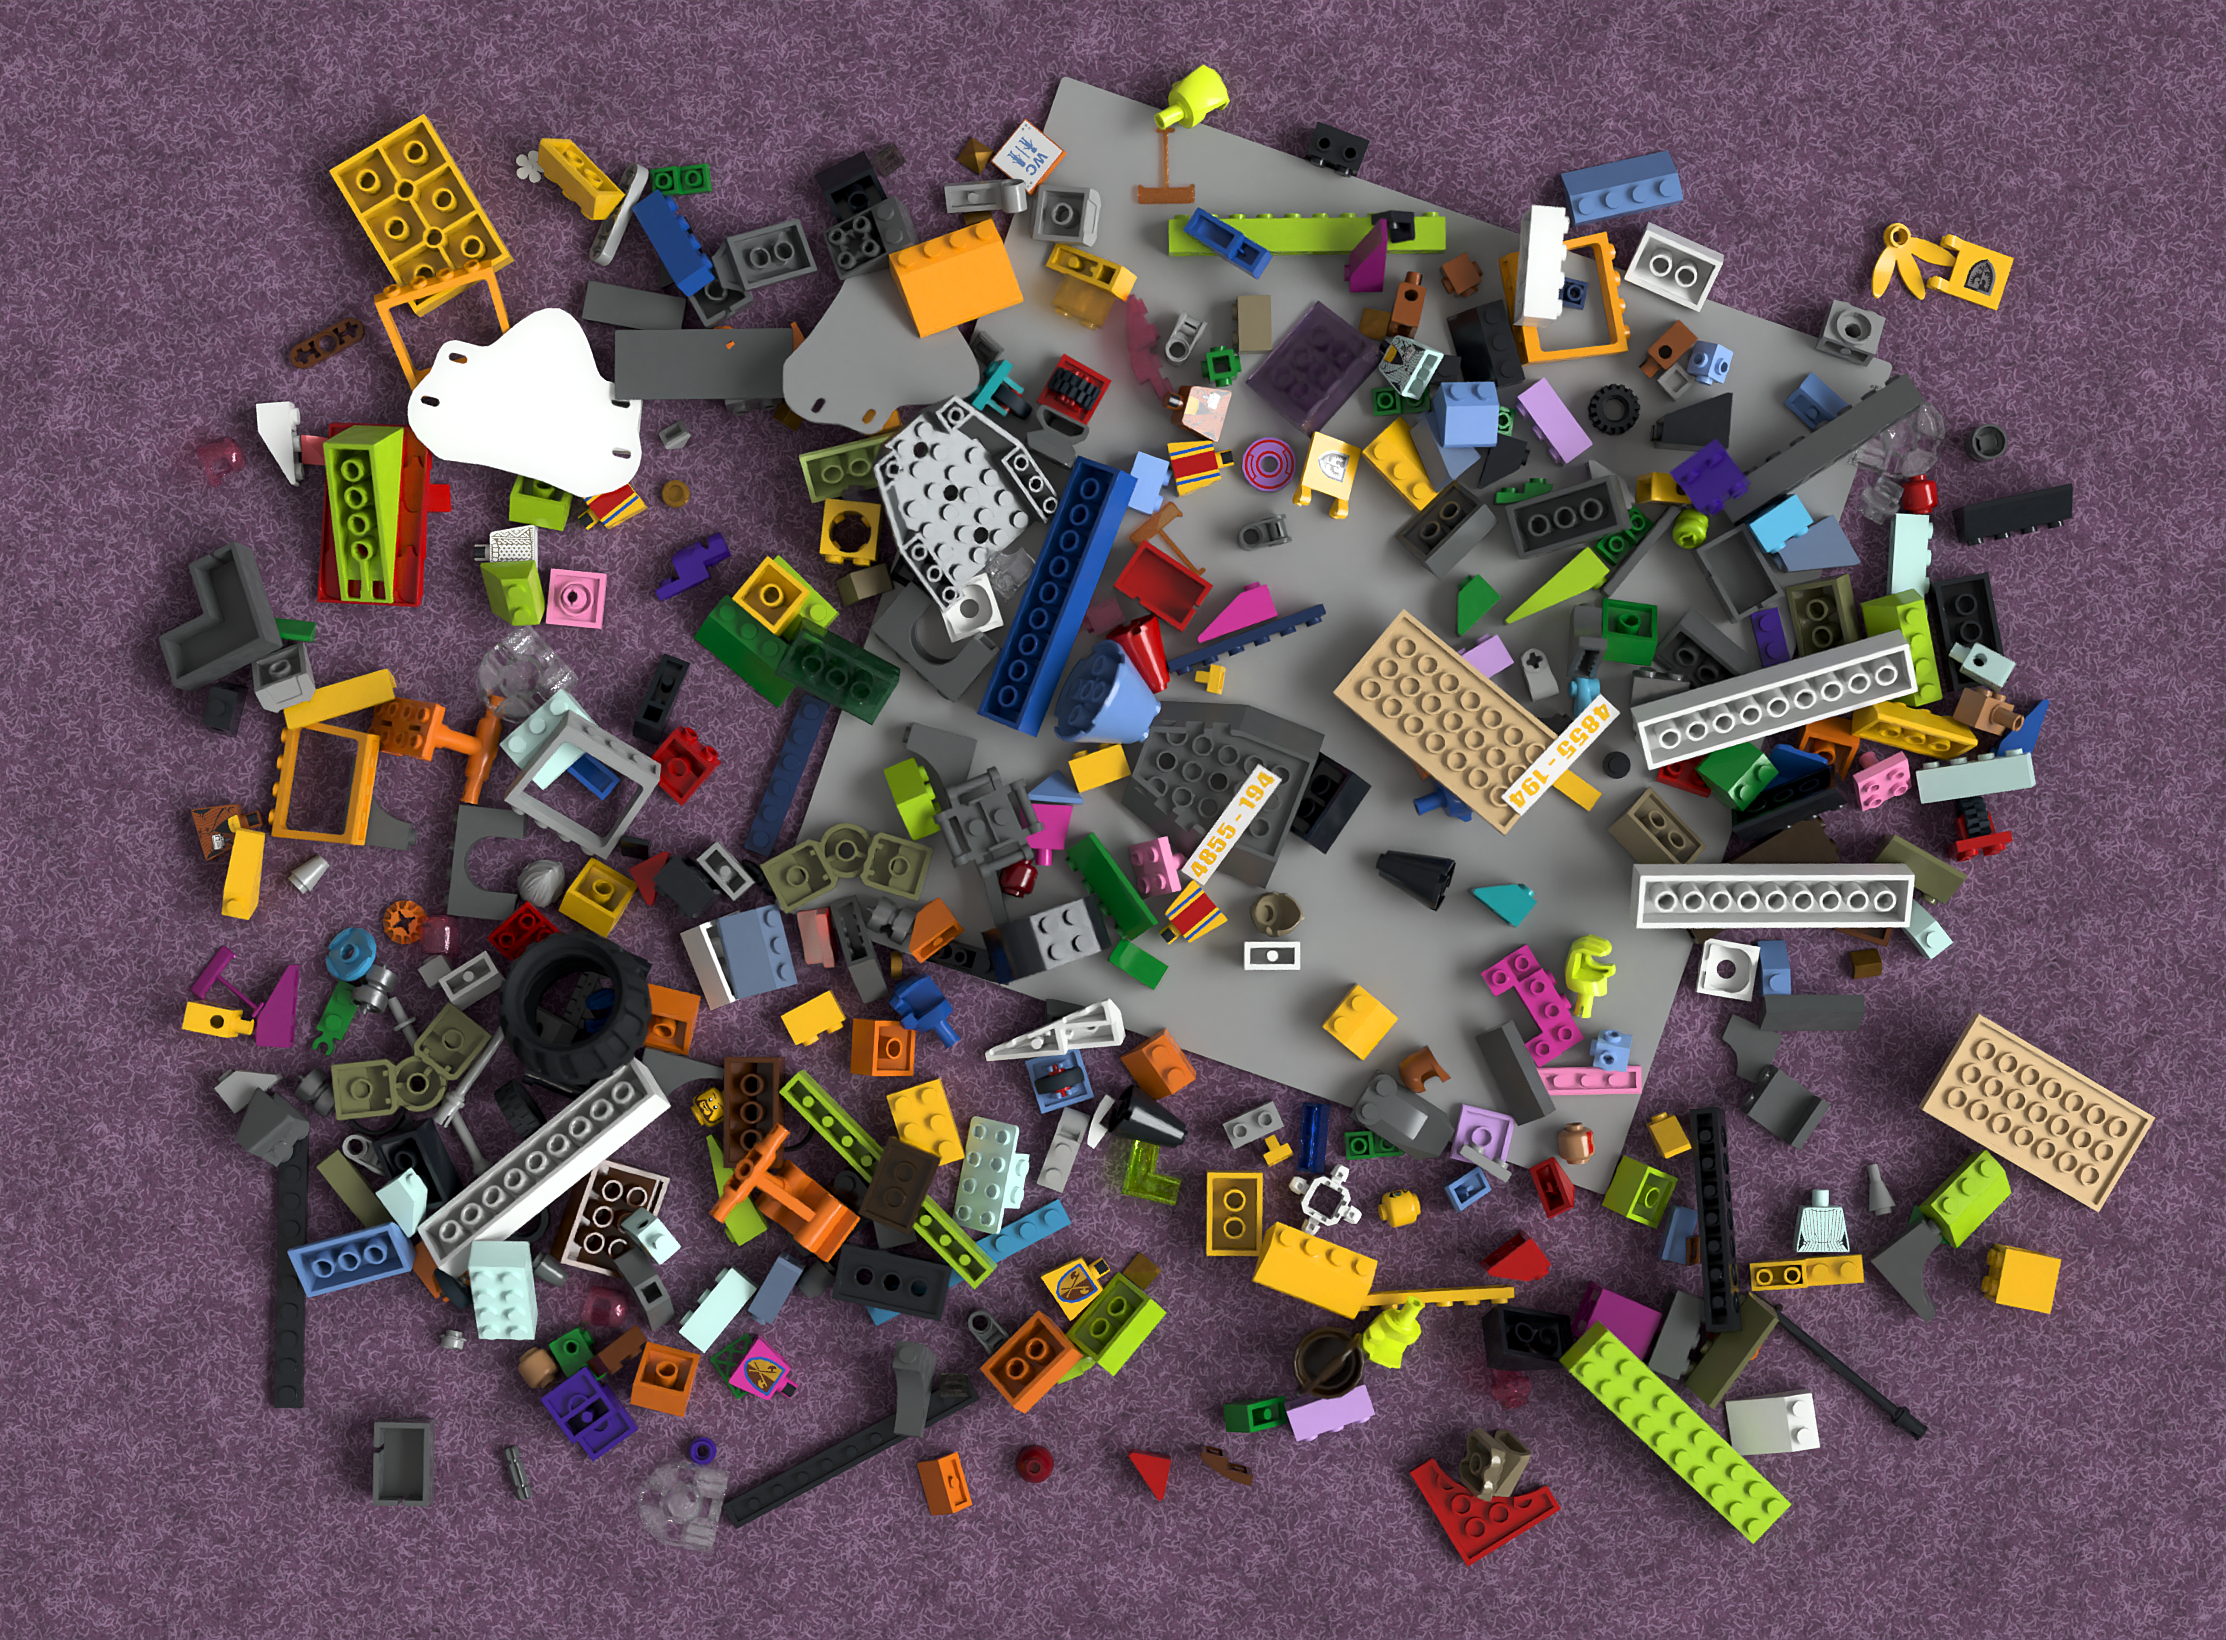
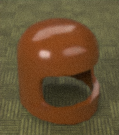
M1428 1045L1405 1057L1399 1064V1074L1402 1082L1413 1093L1425 1092L1424 1082L1431 1077L1438 1076L1442 1083L1451 1079L1450 1075L1439 1065Z

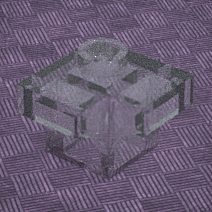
M1022 547L1010 555L1003 554L997 550L990 556L985 563L986 566L982 569L991 577L989 582L992 590L1008 603L1029 582L1036 561Z

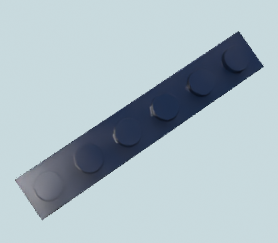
M1323 603L1168 661L1167 666L1170 673L1176 671L1178 676L1193 671L1191 665L1202 662L1203 666L1219 661L1218 655L1228 652L1230 657L1245 651L1244 645L1254 642L1255 647L1270 642L1269 636L1280 633L1281 637L1296 632L1295 626L1305 623L1307 627L1318 624L1322 622L1321 616L1326 615Z
M806 694L803 695L744 848L767 857L771 856L830 706L829 703Z

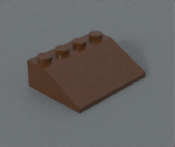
M608 1156L573 1185L550 1255L560 1263L622 1279L613 1259L637 1246V1244L621 1224L641 1206L657 1217L670 1178ZM647 1221L643 1222L638 1229L644 1227Z

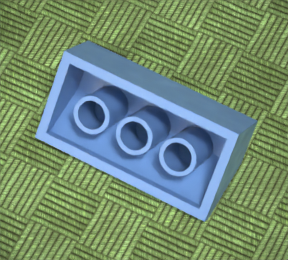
M1668 150L1560 174L1572 228L1679 205L1684 200L1678 172Z
M393 1222L290 1248L287 1251L308 1298L409 1272L417 1255L410 1237L408 1238L401 1227Z

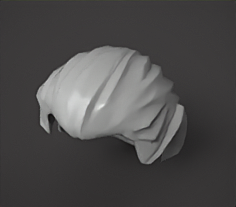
M540 859L524 867L521 875L517 878L521 900L523 902L528 900L534 906L542 908L555 903L563 894L566 884L562 863Z

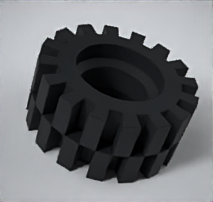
M1611 384L1602 387L1591 398L1590 405L1588 406L1590 412L1588 415L1589 420H1592L1594 428L1597 427L1599 432L1607 433V435L1611 436L1614 434L1620 435L1634 426L1640 415L1638 414L1640 404L1637 402L1639 400L1637 395L1634 396L1633 391L1630 388H1625V385ZM1616 399L1623 404L1625 411L1621 419L1610 420L1606 417L1604 405L1608 400Z

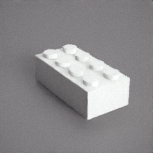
M1532 205L1522 215L1513 325L1546 328L1557 319V316L1560 317L1562 300H1558L1559 289H1562L1564 285V272H1560L1561 261H1565L1567 246L1563 244V233H1567L1569 226V217H1565V208Z

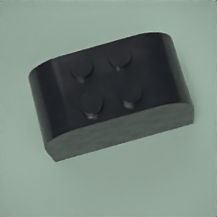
M1095 894L981 932L999 985L1026 978L1113 947Z

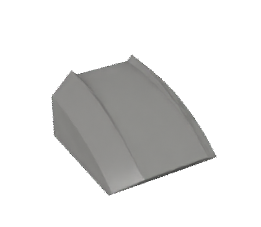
M1038 185L1032 199L1028 228L1031 240L1092 247L1097 239L1099 213L1102 206L1099 192L1085 187Z
M304 642L270 653L251 662L254 691L263 709L279 713L280 710L303 701L310 702L316 688Z

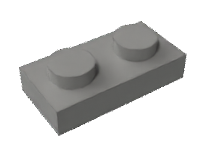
M1472 1141L1469 1146L1462 1142L1457 1150L1459 1154L1506 1183L1512 1175L1510 1171L1506 1170L1509 1164L1494 1156L1493 1160L1483 1155L1485 1149Z

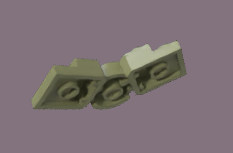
M840 823L829 828L824 833L820 842L808 839L761 864L760 867L785 914L835 889L839 877L853 878L860 876L866 886L918 901L934 848L883 832L871 837L868 831L857 824ZM846 842L851 843L854 847V854L849 859L843 858L839 852L840 846Z
M449 1001L414 1043L415 1056L404 1059L398 1065L390 1058L331 1065L336 1119L346 1120L392 1115L400 1106L410 1111H425L434 1107L444 1097L448 1080L459 1079L493 1035ZM416 1075L422 1076L426 1081V1086L422 1091H417L412 1087L411 1082Z

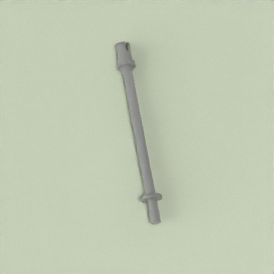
M395 996L388 1000V1006L399 1024L393 1030H402L414 1052V1043L418 1040V1036L411 1024L417 1019L416 1017L408 1019ZM443 1097L440 1101L441 1104H443V1102L445 1101V1097ZM457 1111L451 1122L474 1163L472 1173L473 1175L477 1174L479 1178L492 1168L493 1163L491 1160L488 1161V1159L483 1158L460 1113Z
M500 1026L456 1090L445 1094V1101L432 1117L435 1122L447 1128L459 1108L463 1109L465 1106L464 1096L504 1040Z

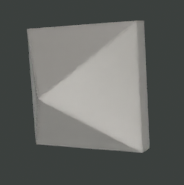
M683 420L658 433L666 449L683 448L691 436Z

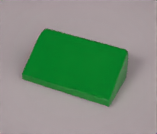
M274 618L281 639L314 642L316 622Z
M1122 938L1107 960L1155 990L1169 967L1133 943Z

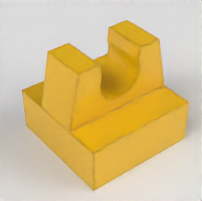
M1211 664L1210 672L1197 670L1195 682L1208 684L1206 692L1222 695L1226 668Z
M1275 1135L1265 1139L1270 1152L1263 1156L1269 1167L1294 1155L1288 1143L1282 1146L1279 1145Z

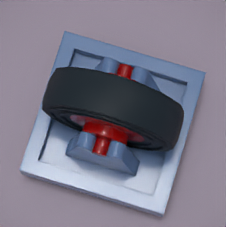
M1079 1049L1068 1050L1065 1055L1035 1057L1025 1061L1041 1114L1094 1098Z

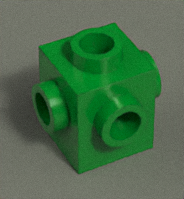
M1226 346L1210 348V352L1205 354V361H1201L1203 378L1208 377L1209 384L1215 383L1216 387L1232 385V380L1237 379V372H1241L1239 355L1234 356L1233 349H1226ZM1216 365H1225V372L1218 373L1215 369Z

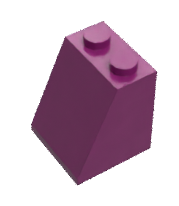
M1590 1280L1571 1324V1332L1578 1338H1581L1599 1320L1643 1362V1359L1646 1360L1650 1355L1652 1344L1650 1343L1654 1334H1657L1662 1327L1663 1319L1661 1317L1663 1313Z

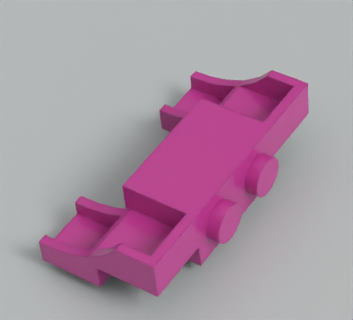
M1527 944L1512 951L1480 973L1494 997L1513 987L1541 1033L1524 1044L1538 1068L1585 1039L1568 1011L1572 1007L1563 993L1559 995L1554 988V985L1557 984L1550 970L1544 971L1540 967Z

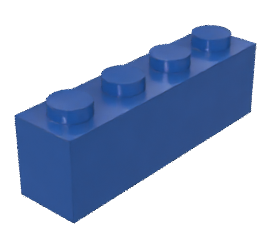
M657 189L633 206L632 210L675 284L689 298L715 279L710 270L713 264L704 252L701 254L698 250L702 246L693 233H688L687 230L690 228V225L682 214H677L676 210L679 207L671 195L665 197Z

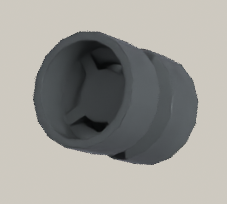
M1985 424L1972 430L1964 441V449L1967 456L1979 463L1988 462L2001 456L2008 445L2005 431L1995 424Z

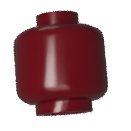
M1023 859L1002 868L999 885L1003 888V893L1017 898H1024V895H1029L1033 892L1038 871L1035 867L1031 866L1032 860L1025 861Z

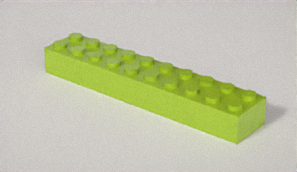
M1599 1320L1560 1359V1362L1751 1543L1754 1544L1792 1505Z

